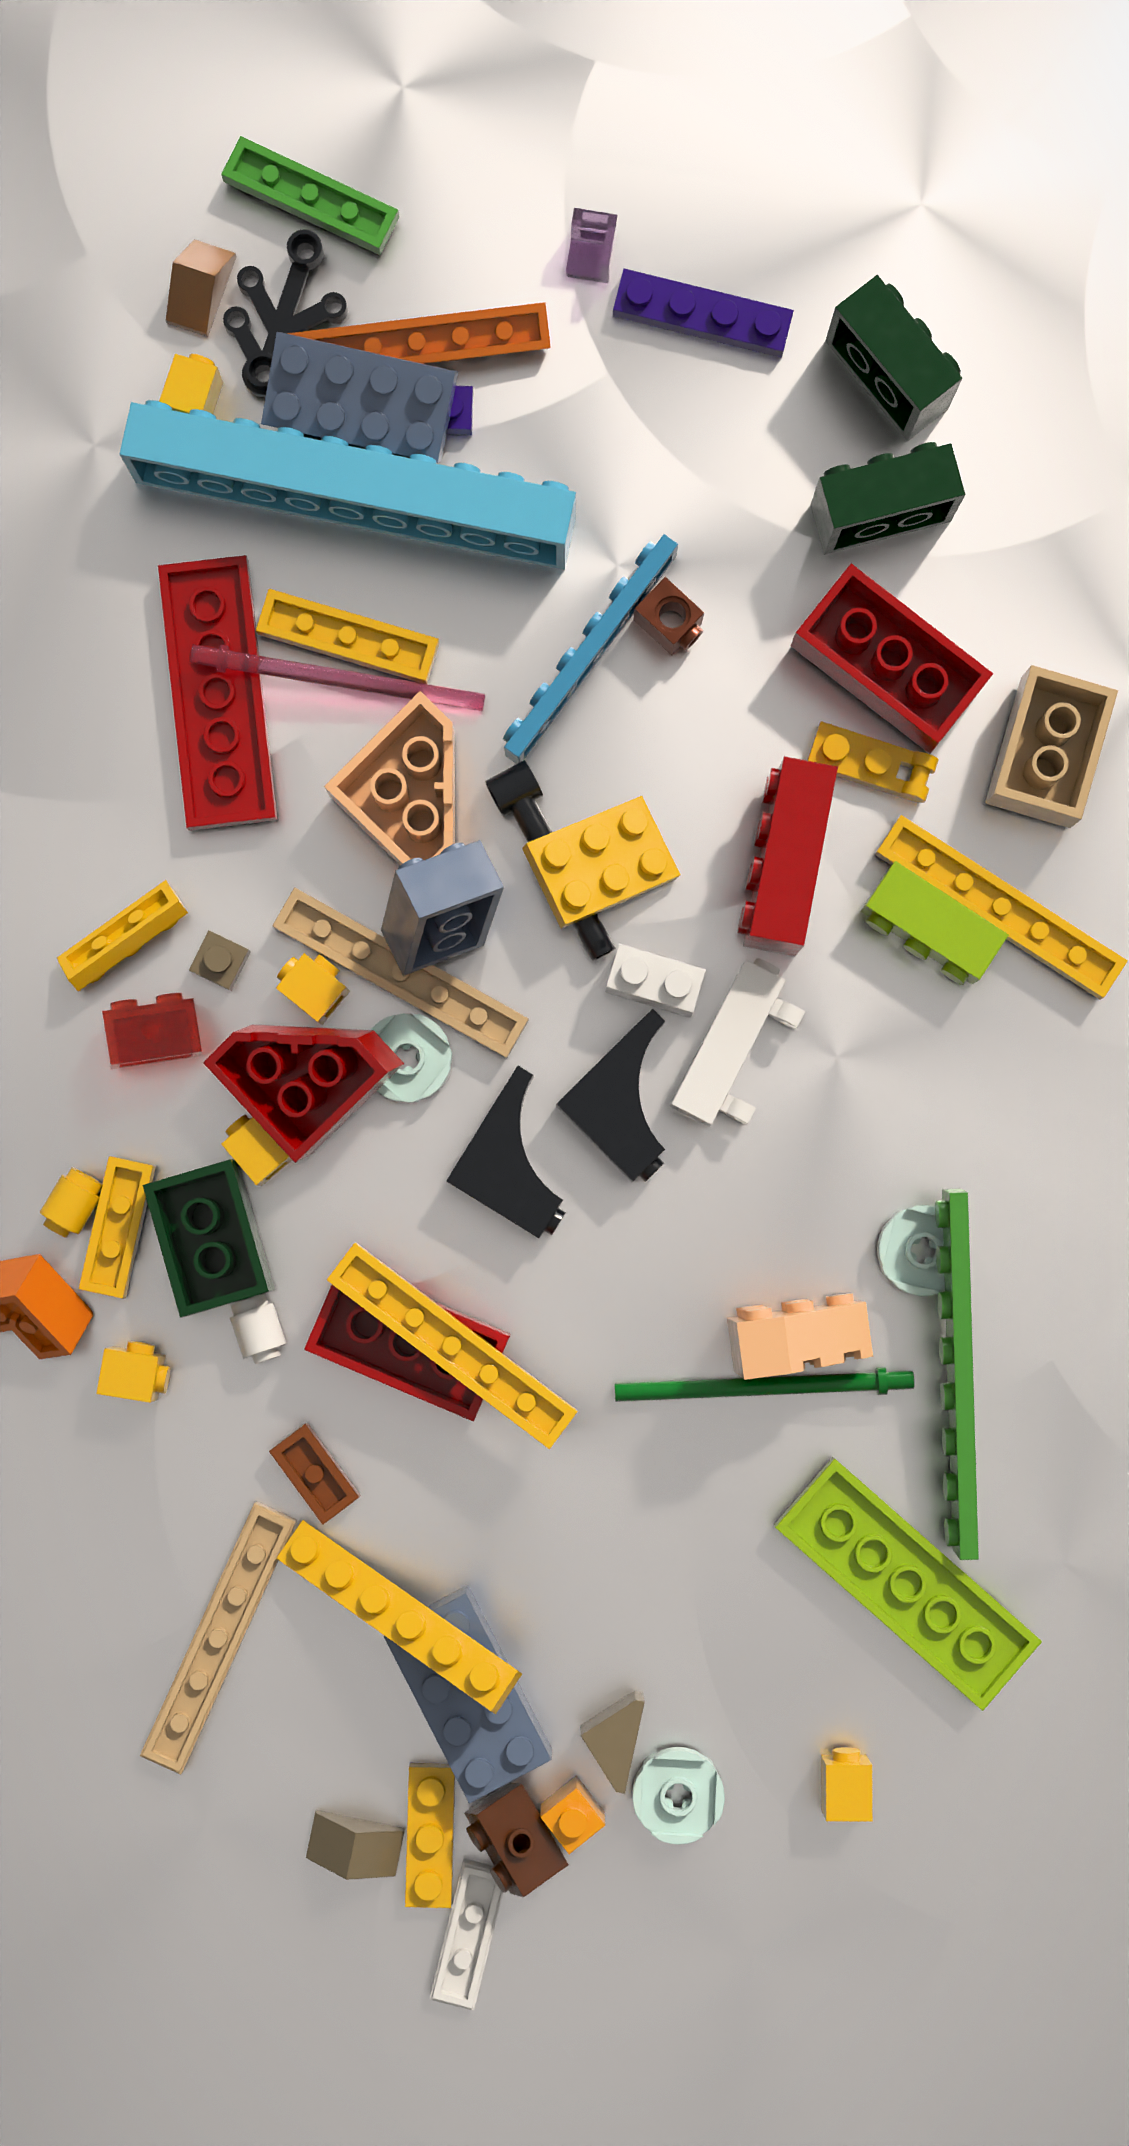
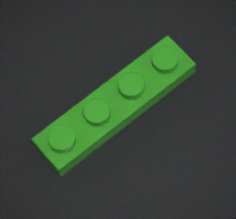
M240 136L221 173L223 182L378 255H381L399 219L398 209Z

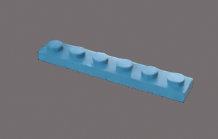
M663 534L656 545L650 541L643 548L635 561L639 568L630 580L626 577L620 579L609 596V599L613 601L603 615L596 612L582 632L586 636L585 640L577 650L570 647L556 666V669L560 671L551 685L544 682L538 688L529 703L534 708L524 721L517 718L506 731L503 740L507 742L504 746L507 758L518 764L527 757L632 617L636 606L650 593L677 556L678 543Z

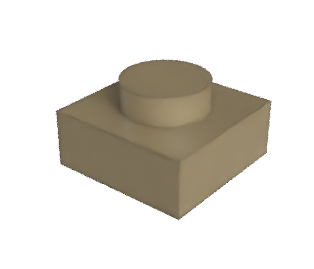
M208 930L189 971L232 991L251 951Z

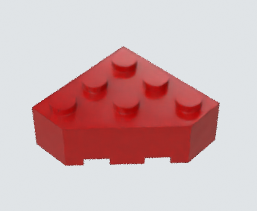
M250 1025L233 1032L203 1062L295 1163L314 1153L404 1065L403 1061L374 1030Z

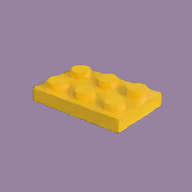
M642 796L528 842L522 848L560 929L672 882L680 876L677 866Z

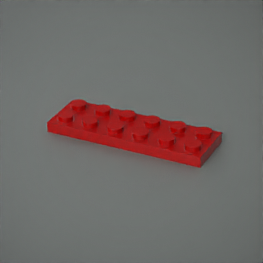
M246 555L158 565L186 828L191 831L276 821L277 811L249 560Z

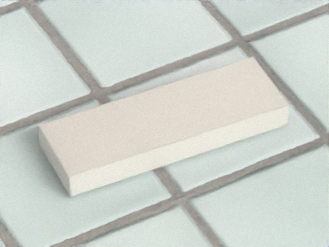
M463 1859L430 2000L473 2011L475 2009L503 1891L498 1887L490 1873L492 1865Z

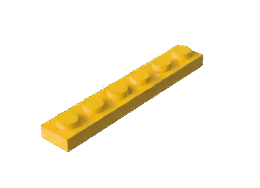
M902 815L899 816L875 853L877 857L890 865L897 861L1009 934L1006 940L1099 1000L1106 996L1128 961Z
M354 1243L327 1278V1281L549 1450L578 1412V1410L359 1244Z
M304 1520L301 1521L276 1558L494 1714L498 1712L522 1675L514 1667Z

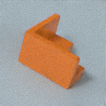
M41 1254L0 1261V1332L12 1330L38 1359L71 1355L93 1317V1311Z

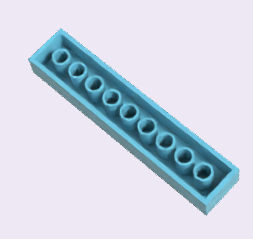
M154 400L146 401L145 405L131 402L119 454L135 483L563 570L566 567L576 520V492L569 491V487L560 482L544 481L540 485L525 482L522 476L511 472H500L498 476L480 473L481 470L478 467L466 463H455L454 467L436 464L435 459L422 454H411L410 458L392 455V451L382 446L367 445L366 449L348 446L345 440L333 436H323L321 440L304 437L302 432L293 428L279 427L277 431L262 429L258 423L248 419L235 418L233 422L218 420L215 415L204 410L192 409L189 414L173 411L171 406Z

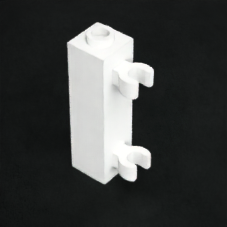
M756 958L754 963L745 960L670 1107L708 1127L713 1124L719 1111L745 1125L749 1123L756 1107L728 1094L767 1017L770 1016L783 1025L795 1030L805 1013L799 1007L777 998L786 982L785 979L778 976L779 968L759 958Z

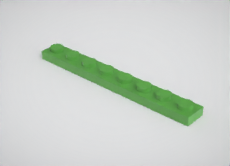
M960 1188L942 1189V1200H936L935 1202L937 1228H943V1246H937L936 1263L938 1273H944L945 1291L938 1292V1314L940 1319H946V1337H940L939 1357L941 1365H947V1382L941 1383L940 1398L942 1409L948 1410L949 1428L942 1429L944 1456H950V1473H944L943 1492L945 1501H951L952 1517L945 1519L944 1533L946 1545L952 1546L953 1551L960 1560H979L968 1192Z

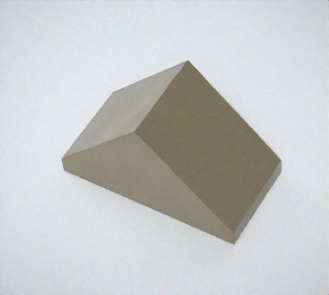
M637 1691L627 1695L580 1726L582 1739L616 1792L623 1794L626 1791L645 1703L643 1693Z
M316 1810L306 1858L346 1880L396 1876L405 1828Z

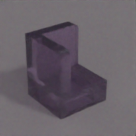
M574 208L571 222V242L566 266V275L568 277L602 283L609 282L617 234V214Z

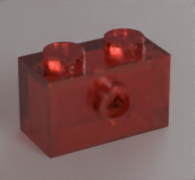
M169 993L156 996L155 1004L138 1006L137 999L110 1003L111 1010L102 1011L110 1070L200 1056L202 1048L194 998L183 999L182 993Z

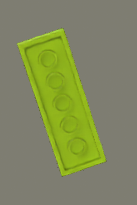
M834 1457L829 1460L774 1524L778 1531L982 1711L1042 1643L1035 1634Z

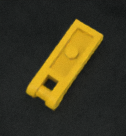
M821 721L807 761L837 766V777L914 802L924 803L929 792V788L926 786L929 774L935 773L939 759L928 753L912 751ZM900 765L912 769L909 781L896 778Z

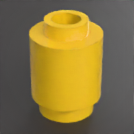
M71 1167L66 1176L61 1175L40 1210V1213L46 1217L43 1225L67 1238L70 1231L80 1234L98 1204L100 1197L98 1193L102 1188V1183L86 1173Z

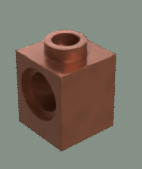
M666 577L634 609L633 620L671 655L680 647L688 650L704 631L700 627L704 612ZM667 611H675L682 616L684 623L679 627L669 628L661 622L660 616Z

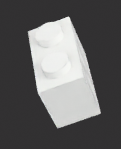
M619 943L605 992L691 1018L706 969Z

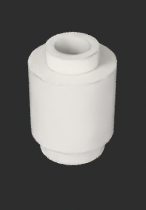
M261 1294L232 1304L231 1309L234 1316L230 1317L243 1359L253 1357L254 1363L258 1364L281 1356L278 1347L287 1343L274 1304H268L266 1295Z

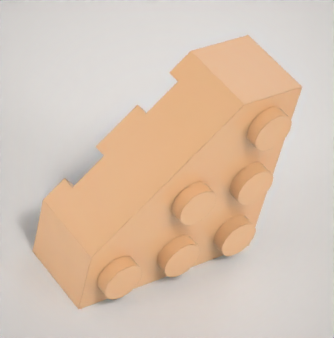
M421 691L324 786L329 797L400 866L414 858L426 860L440 855L445 848L455 844V733L453 723Z
M853 1293L826 1296L827 1305L813 1306V1300L801 1299L781 1302L782 1311L772 1312L771 1308L763 1305L736 1308L737 1316L727 1318L734 1372L746 1380L802 1372L805 1369V1363L808 1362L810 1365H814V1368L845 1363L846 1357H854V1359L873 1357L866 1302L854 1301Z

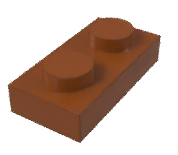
M308 1423L304 1424L269 1451L322 1525L361 1496Z

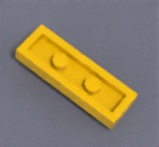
M165 880L57 957V960L68 981L77 991H80L88 984L101 979L106 971L126 957L136 954L145 943L159 933L171 929L188 912L176 892Z
M109 1156L78 1289L122 1299L126 1298L147 1208V1199L143 1185L153 1182L156 1166Z
M410 1763L405 1907L451 1908L455 1775L449 1764Z

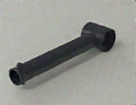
M525 760L485 781L502 816L504 817L510 813L513 814L527 842L552 833L547 820L536 802V799L542 797L543 793ZM598 914L573 924L592 961L616 949L604 925L599 920Z

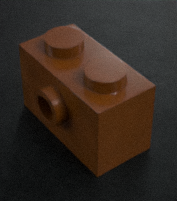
M507 1783L464 1813L471 1824L466 1828L467 1833L480 1852L486 1850L494 1864L490 1868V1873L504 1893L509 1891L510 1894L525 1897L569 1865L521 1783Z

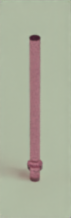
M192 645L190 663L217 667V672L226 673V669L406 699H412L421 691L432 703L483 711L484 693L229 651V646L220 645L219 649Z

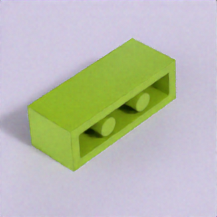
M894 861L860 911L868 916L865 922L871 928L886 936L890 932L894 933L906 941L903 947L908 952L922 960H926L929 956L943 965L941 972L946 977L961 985H964L966 981L974 984L981 979L1009 934L897 861Z

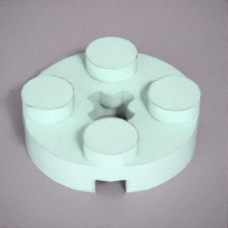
M403 1013L386 1017L371 1029L378 1034L394 1053L400 1047L406 1051L412 1046L418 1049L415 1056L419 1062L414 1069L410 1066L405 1067L403 1070L398 1069L377 1090L378 1093L393 1101L416 1103L431 1097L442 1088L449 1077L453 1055L447 1036L434 1021L421 1014Z
M920 1205L898 1211L884 1225L878 1238L877 1257L882 1274L895 1287L909 1294L932 1296L945 1290L944 1273H938L936 1263L937 1246H943V1228H937L934 1206ZM925 1237L929 1239V1247L935 1249V1255L933 1258L926 1257L924 1263L920 1264L916 1261V1254L911 1252L912 1244H919L921 1238Z
M685 1747L666 1748L658 1753L647 1756L635 1776L632 1789L633 1806L640 1822L658 1840L670 1844H688L700 1839L705 1832L710 1830L713 1824L715 1826L724 1808V1787L714 1764L708 1757ZM674 1784H683L684 1790L691 1791V1798L683 1799L682 1807H674L672 1799L665 1797L666 1791L672 1790Z

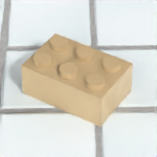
M1031 665L1019 682L985 804L1067 828H1071L1078 823L1084 813L1118 690Z

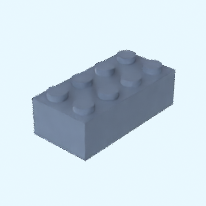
M277 332L261 424L276 428H293L303 434L321 438L323 436H333L345 440L348 444L362 447L367 445L382 446L394 454L410 457L411 454H422L435 459L436 463H439L442 460L458 371Z
M468 1585L427 1606L508 1663ZM384 1636L469 1804L552 1760V1747L518 1682L498 1712L494 1714Z

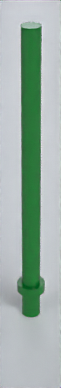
M882 1367L876 1368L875 1372L778 1376L746 1380L743 1378L615 1383V1402L877 1391V1395H887L888 1390L914 1389L913 1371L887 1372L886 1368Z

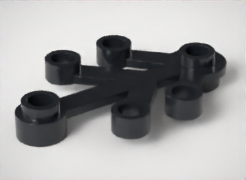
M298 230L287 241V252L292 265L277 309H275L265 290L263 274L257 267L246 266L237 275L240 291L245 296L250 297L268 332L263 350H261L250 331L251 321L245 309L237 306L231 307L223 316V323L227 333L236 338L247 359L242 369L243 382L252 394L259 397H266L268 381L261 382L257 379V376L264 370L270 371L277 332H303L325 321L337 324L342 322L348 314L346 300L337 292L327 293L323 296L321 302L295 314L309 271L320 265L324 255L319 236L311 230ZM304 249H310L314 252L313 256L309 259H301L299 253ZM247 277H257L259 279L258 283L253 287L245 286L243 283ZM334 302L342 305V308L337 313H329L326 310L327 306ZM235 317L245 319L244 324L239 328L230 326V321Z

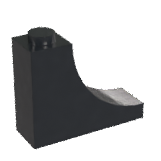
M654 1009L642 1018L556 1104V1107L631 1182L638 1176L646 1182L664 1164L658 1156L665 1149L651 1132L645 1120L639 1097V1074L645 1051L655 1034L665 1023V1020Z
M517 1066L446 1181L540 1239L544 1231L553 1235L566 1212L559 1208L563 1199L544 1185L534 1172L526 1156L521 1136V1112L524 1098L534 1076L522 1067Z

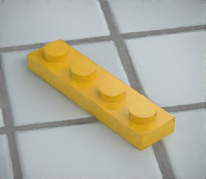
M268 589L256 627V632L260 636L426 685L440 644L439 639L272 589Z

